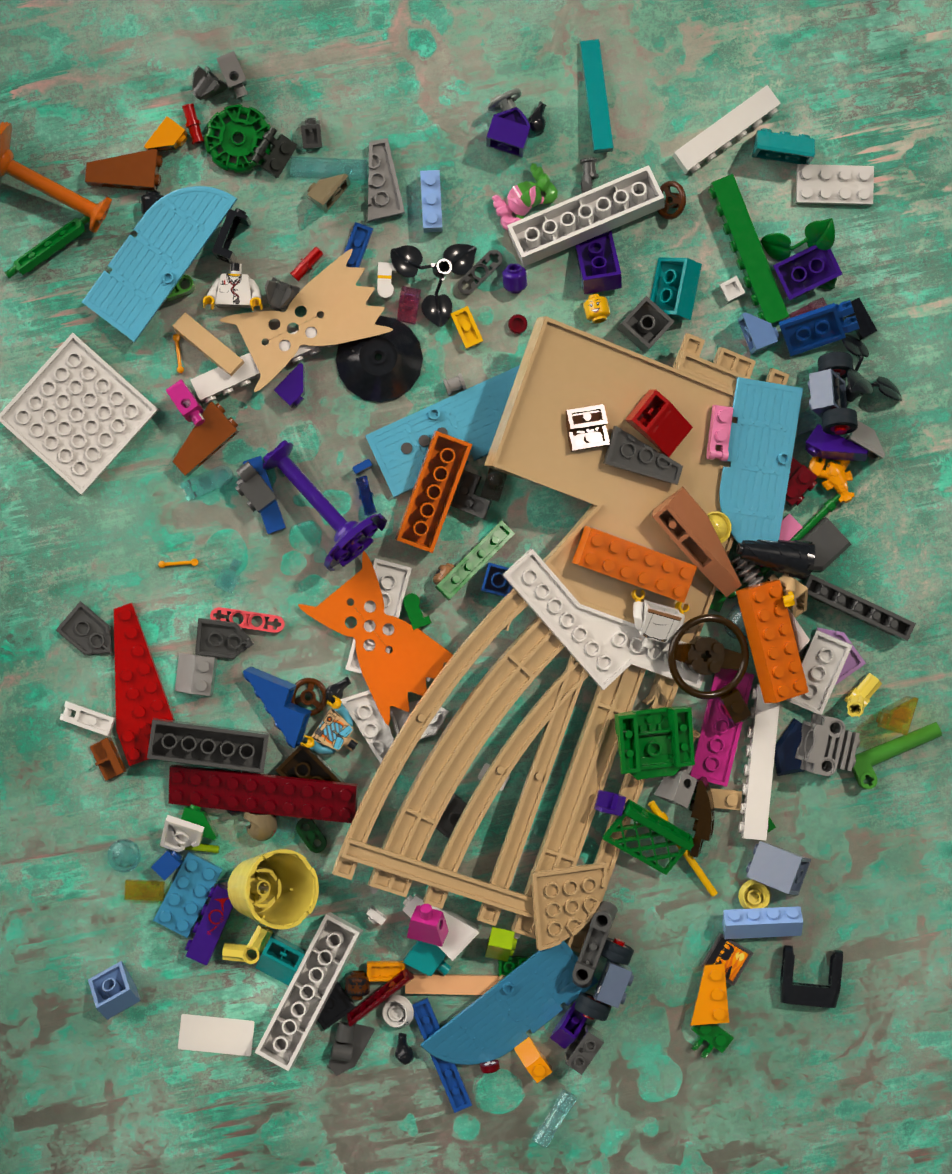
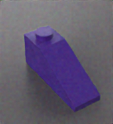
M817 424L806 441L805 450L814 457L850 461H866L868 458V450L840 435L825 433L819 424Z

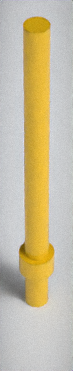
M654 800L648 803L649 808L654 814L668 821L667 815L664 811L660 810ZM686 850L683 854L684 858L711 897H714L718 893L694 857L690 856L689 850Z

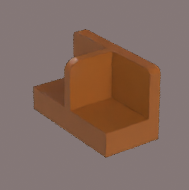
M111 736L90 746L96 760L95 765L99 766L106 781L127 771Z

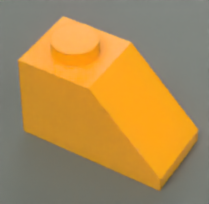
M530 1037L514 1048L536 1083H539L553 1072L552 1066Z

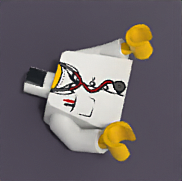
M231 263L230 274H221L220 278H217L209 289L207 296L203 298V308H205V305L211 304V310H213L215 302L217 307L251 308L254 311L255 306H260V310H262L261 290L255 280L250 279L249 275L241 274L242 264Z

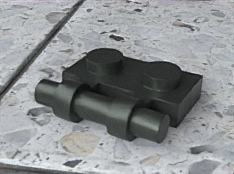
M270 127L268 132L264 133L260 146L254 150L255 154L251 160L258 164L262 158L264 162L261 168L274 177L279 178L295 151L297 144L283 134H280L275 139L274 136L277 130ZM269 144L273 145L269 154L265 152Z

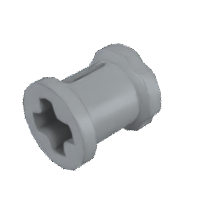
M461 373L457 377L448 380L446 378L443 379L448 395L460 389L466 390Z

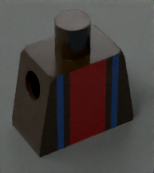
M734 688L728 694L718 698L733 727L751 717L752 714L738 689Z

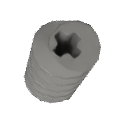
M740 556L730 561L731 564H736L734 570L740 571L737 575L738 578H744L741 584H747L745 588L763 583L761 581L764 576L757 575L760 572V568H754L756 566L754 562L740 559Z

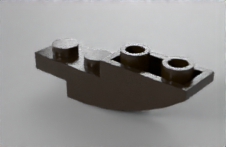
M703 776L696 783L694 789L696 793L695 800H691L689 808L692 811L691 817L696 818L693 825V831H695L693 838L694 846L690 853V856L693 857L700 855L703 840L710 841L714 830L713 796L707 778Z

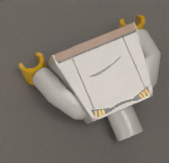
M635 589L631 593L632 598L636 600L633 603V617L635 627L640 635L644 637L642 645L652 649L656 641L668 642L683 625L685 619L684 612L689 610V605L684 604L682 609V602L679 601L675 604V608L647 600L641 602V599L645 597V592L641 590L640 597H637Z

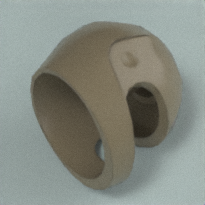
M244 812V818L251 823L246 826V830L251 838L257 841H265L273 837L278 828L275 815Z

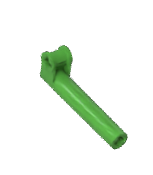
M937 722L856 754V763L852 768V772L858 785L863 789L874 788L878 780L872 766L941 737L942 732ZM866 777L871 778L869 784L863 782V780H865Z

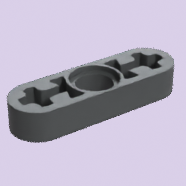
M498 250L487 252L459 280L458 289L463 295L472 294L502 264V254ZM490 255H497L498 263L492 262L489 265V267L492 269L489 271L488 267L485 264H483V262L485 261L487 264L490 261ZM479 267L484 268L486 271L485 276L482 278L475 275V270ZM471 274L473 279L478 281V283L475 284V282L473 281L470 284V290H468L467 288L463 290L462 283H468L471 280V277L468 276Z

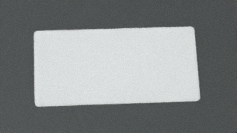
M182 1014L178 1049L251 1056L255 1022Z

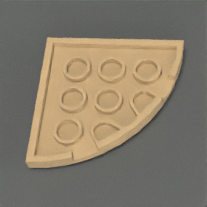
M606 862L530 872L536 948L538 951L557 946L569 937L575 936L591 920L601 903L600 899L606 887Z

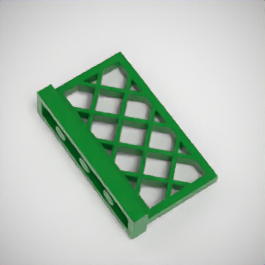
M628 799L624 805L625 809L622 816H618L603 835V840L667 875L685 851H690L694 846L692 835ZM627 816L633 819L634 824L622 826V821ZM647 827L650 833L638 835L637 828ZM635 829L636 835L625 837L624 830ZM621 831L623 838L613 839L610 836L613 832ZM662 836L666 842L654 844L653 837ZM651 838L652 844L640 846V839ZM637 840L638 847L629 848L626 845V842ZM678 845L681 847L677 852L670 853L669 846ZM667 847L668 853L656 855V848ZM653 849L654 856L645 857L642 855V851ZM669 858V863L666 867L658 864L657 860Z

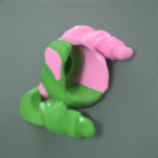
M535 163L531 164L530 171L536 183L525 181L515 185L507 196L508 205L500 196L494 195L492 197L497 216L500 217L501 225L506 230H508L507 225L523 219L531 208L539 204H551L557 198L558 191L550 182V177L544 173L541 167H537ZM541 191L546 194L545 197L541 195Z

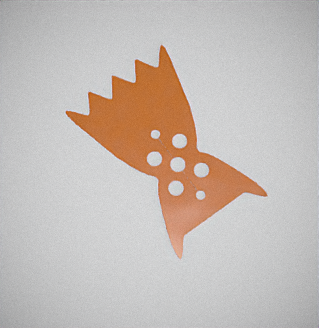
M365 551L362 553V569L318 606L298 604L300 609L313 619L342 635L353 637L356 640V653L363 677L387 725L390 724V707L394 706L409 712L408 692L423 696L427 691L426 678L435 679L443 669V663H447L453 656L451 652L420 629L413 630L412 625L406 621L385 614L384 600L373 565ZM350 598L354 600L352 606L347 604V600ZM367 601L375 602L376 609L374 612L369 613L365 611L364 605ZM350 616L357 620L356 626L351 629L345 625L346 618ZM367 620L375 622L376 627L374 631L367 632L364 629V623ZM387 623L392 624L395 629L394 633L389 636L385 635L382 630L383 626ZM371 639L375 642L374 650L366 651L363 644L365 640ZM387 646L392 647L393 651L391 653L385 651Z

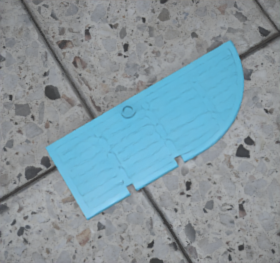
M206 186L181 188L160 198L146 211L133 229L138 235L134 238L130 234L108 264V267L113 270L110 274L105 270L103 271L82 303L133 342H136L223 221L229 209L233 207L237 198L223 190Z
M520 365L365 435L393 498L412 490L415 486L429 445L423 447L419 444V437L422 435H427L431 442L434 431L443 427L447 430L449 436L473 444L469 455H472L474 461L488 455ZM407 442L412 445L411 453L404 454L401 451L403 443Z
M737 377L732 406V417L737 418V423H731L728 447L729 457L727 460L730 462V467L723 466L719 500L721 512L729 518L732 527L731 535L738 544L742 543L743 540H779L803 388Z

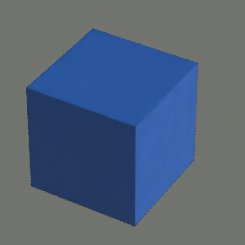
M488 563L481 591L505 597L511 591L512 586L502 574L509 568Z

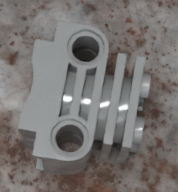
M812 713L811 722L803 721L801 729L802 739L796 751L795 758L802 760L800 769L823 776L833 775L837 768L852 771L856 763V748L860 745V733L845 730V724L840 719Z

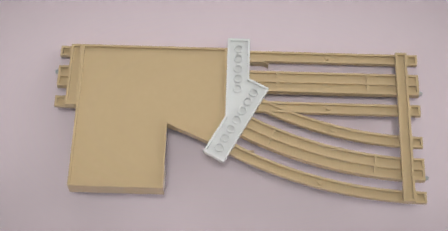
M547 316L536 319L484 465L519 479H527L592 505L543 560L530 548L502 574L513 589L483 619L454 653L404 723L360 803L332 871L333 875L352 880L357 864L361 863L373 867L368 881L372 894H375L380 889L407 897L414 880L429 885L423 899L424 904H430L431 906L443 909L449 892L482 902L476 918L478 921L496 926L502 909L514 912L516 915L511 926V930L515 932L514 938L519 939L522 934L536 939L531 874L523 894L509 890L583 681L590 675L598 686L531 872L577 865L596 811L594 807L598 791L604 789L618 750L615 714L632 711L645 671L649 670L656 673L650 693L642 701L646 705L651 703L649 709L672 707L679 687L672 678L668 665V650L672 638L666 643L656 641L652 649L642 645L644 637L640 635L635 627L633 603L636 600L632 598L631 593L636 589V596L640 597V591L644 590L645 597L641 599V602L647 600L675 608V604L678 601L574 564L572 560L584 527L588 526L695 565L652 517L653 509L683 486L706 514L714 511L721 512L719 490L723 466L730 467V462L720 461L717 458L714 460L706 458L712 406L732 407L737 377L752 379L750 377L756 361L750 359L751 354L749 351L740 355L726 348L719 347L712 363L699 357L705 340L686 333L673 367H670ZM770 368L765 382L786 385L789 374ZM656 389L675 406L693 427L669 457L683 466L679 483L675 485L603 464L608 446L571 452L565 411L604 404L608 421L606 429L609 441L613 427L617 426L662 453L625 421L648 390ZM732 417V422L737 423V418ZM716 445V451H720V445ZM731 534L726 542L722 543L727 556L734 541ZM698 568L694 574L685 602L681 605L682 609L684 604H688L690 607L687 612H684V623L699 615L708 614L717 588ZM529 605L538 617L498 658L449 722L413 781L390 827L382 848L367 844L366 842L397 777L440 707L489 644L502 630L509 631L512 620ZM704 623L690 628L683 635L679 644L689 643L696 636H700ZM565 647L571 654L565 671L532 707L489 766L464 808L437 866L421 861L449 801L483 745L527 687ZM706 651L704 654H701V658L705 659L707 656ZM676 660L678 672L684 682L700 689L705 675L692 672L686 663ZM545 726L490 882H484L457 873L463 857L491 803L519 759ZM630 773L625 774L618 793L626 797L625 803L630 799L637 804L646 779L636 780ZM611 814L605 833L618 818V815ZM626 816L622 821V826L629 825L631 818ZM621 831L613 832L610 836L613 839L623 838ZM603 838L593 863H607V882L600 899L601 902L621 850L603 840ZM591 920L575 936L566 939L567 945L573 951L581 953Z

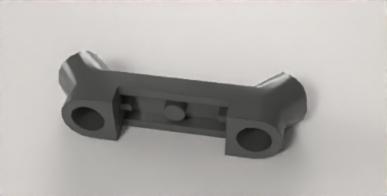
M601 902L591 920L589 931L572 974L573 983L578 987L587 988L592 983L607 937L618 912L617 907L611 902Z

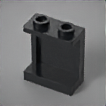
M235 208V211L229 209L212 250L217 259L229 264L236 263L237 257L229 248L240 223L249 227L251 225V221L245 211Z

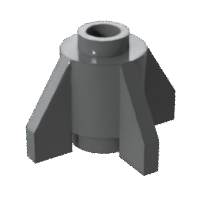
M197 66L193 71L192 93L199 100H207L224 92L228 87L207 66L204 69Z
M273 277L272 281L267 280L265 284L267 303L270 304L271 309L276 311L286 309V306L299 293L300 287L289 285Z

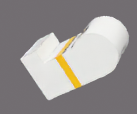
M378 262V295L383 300H390L395 293L392 285V273L398 272L392 263Z

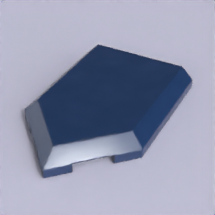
M795 718L791 721L775 746L774 761L777 776L805 771L800 769L802 760L795 758L797 748L802 739V723Z

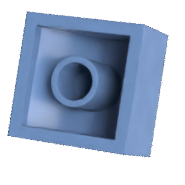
M746 312L737 319L751 355L773 347L778 342V331L776 327H772L771 323Z
M122 961L88 979L96 1009L107 1020L141 1001L137 987Z

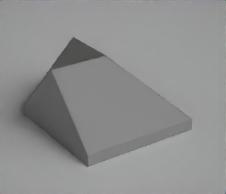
M858 421V428L854 432L848 433L846 439L868 450V457L875 461L883 459L885 453L875 430Z

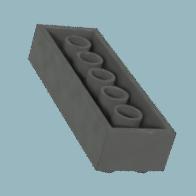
M153 718L147 758L264 773L269 734L266 732Z

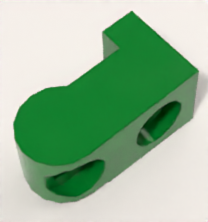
M413 593L406 595L403 603L413 630L431 624L430 617L423 616L420 608V598Z

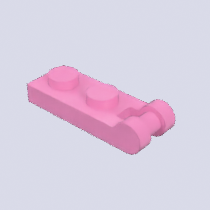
M712 406L706 453L707 459L714 460L717 458L725 462L728 460L733 407ZM716 445H720V451H716Z

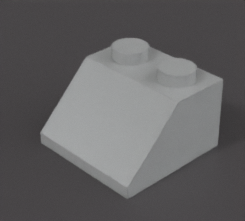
M179 653L175 691L212 696L218 657Z

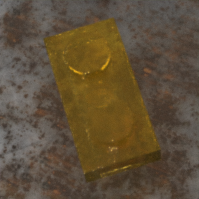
M125 880V900H164L165 881Z

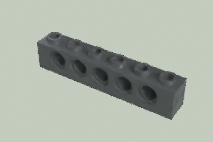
M812 574L803 582V585L808 588L809 597L900 640L908 641L916 623Z

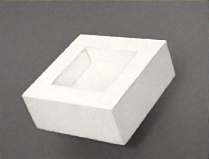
M737 276L719 285L727 303L745 294Z
M373 905L366 913L369 915L368 919L375 925L379 923L382 926L387 919V916Z

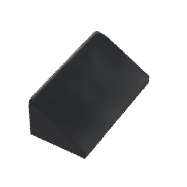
M860 298L851 301L854 313L847 317L856 315L860 329L855 331L859 339L862 340L876 332L877 329Z

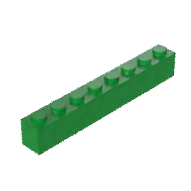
M731 174L711 182L710 189H708L709 195L712 200L715 199L717 204L715 209L718 217L723 219L724 224H722L724 233L730 237L731 242H729L731 251L733 253L736 252L738 258L736 263L739 270H743L745 275L743 281L746 288H750L752 304L757 306L759 311L757 313L758 318L772 325L786 320L789 314L734 175Z

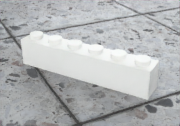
M765 86L676 150L672 157L685 174L689 172L695 173L701 168L700 164L704 161L710 162L717 156L715 153L721 149L725 151L732 146L731 142L736 138L740 140L748 134L747 130L751 127L756 129L763 123L762 120L765 117L771 118L778 112L781 104L769 86Z

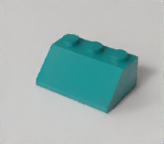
M765 128L761 129V131L757 130L755 134L752 157L793 164H810L815 156V139L810 138L809 135L799 134L798 136H793L790 132L785 131L773 133L772 130Z
M658 258L650 299L671 319L691 320L702 264L689 258Z

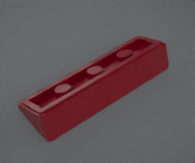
M407 969L402 970L347 1014L349 1026L351 1027L362 1020L414 979V976Z

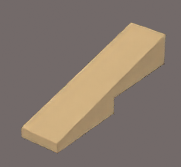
M186 312L172 325L179 336L200 350L207 359L230 376L245 363Z

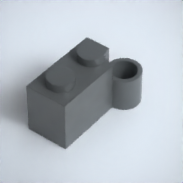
M248 461L236 470L241 478L236 481L237 486L235 489L241 496L245 495L248 498L247 504L253 512L257 510L261 513L278 500L274 492Z

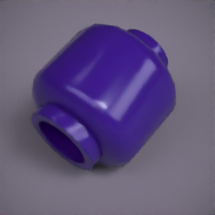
M510 264L502 272L503 287L507 291L518 294L527 287V271L520 264Z

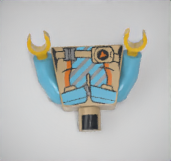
M333 695L335 698L333 704L327 701V704L332 708L311 737L304 735L307 738V743H300L301 746L310 748L318 754H333L335 751L339 752L342 746L353 752L359 743L350 737L354 730L352 727L353 721L348 710L335 695Z

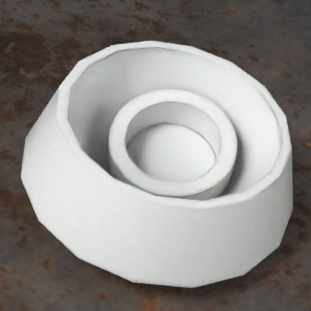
M392 995L384 1003L382 1015L389 1026L404 1028L413 1020L414 1010L407 998L401 995Z

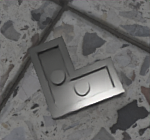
M463 470L450 506L485 519L492 501L475 495L482 477Z

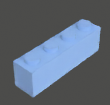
M801 906L723 910L722 926L724 939L801 936L803 928Z

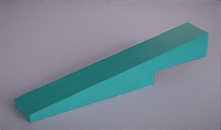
M599 39L580 41L593 153L612 152L614 147Z

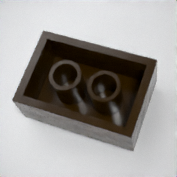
M301 745L276 769L280 776L344 782L315 751Z

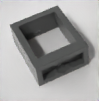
M585 1022L576 1040L569 1045L564 1053L565 1063L582 1075L604 1044L602 1034Z

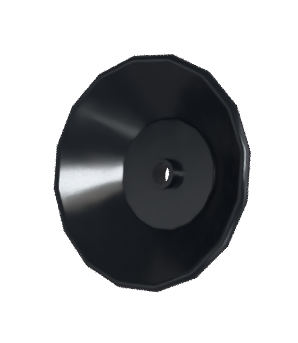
M379 316L375 324L393 328L391 332L338 344L335 359L339 377L347 389L363 400L378 403L398 399L411 390L420 376L423 362L420 342L410 327L396 318ZM377 354L382 355V359L379 361L375 359Z

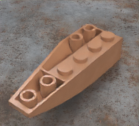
M683 486L653 509L652 517L695 566L726 597L742 586L708 515Z

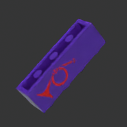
M220 883L216 887H212L208 895L211 900L208 905H204L200 914L203 915L201 922L197 921L193 929V933L196 934L193 940L189 939L185 950L188 951L186 957L206 966L211 960L233 910V905L228 896V887Z

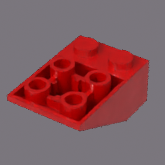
M656 389L648 390L625 419L667 457L671 456L693 428L675 406Z

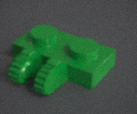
M717 1024L693 1025L691 1028L692 1031L699 1035L691 1047L692 1050L696 1051L703 1040L708 1042V1045L701 1053V1057L704 1059L712 1051L713 1047L723 1053L734 1039L732 1035Z

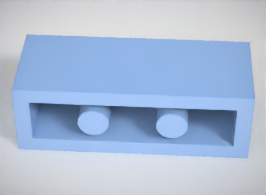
M440 170L420 171L424 233L443 232Z

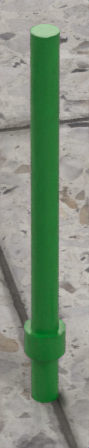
M837 493L831 500L828 499L823 504L824 507L789 541L801 540L829 512L832 513L837 508L836 505L839 503L840 494ZM761 567L760 572L765 575L771 568Z

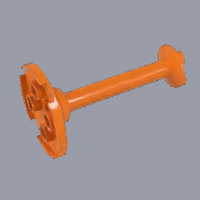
M2 122L0 124V177L8 174L90 218V231L96 234L108 214L112 199L106 197L98 204H95L13 160L14 154L10 150L13 126L11 123Z

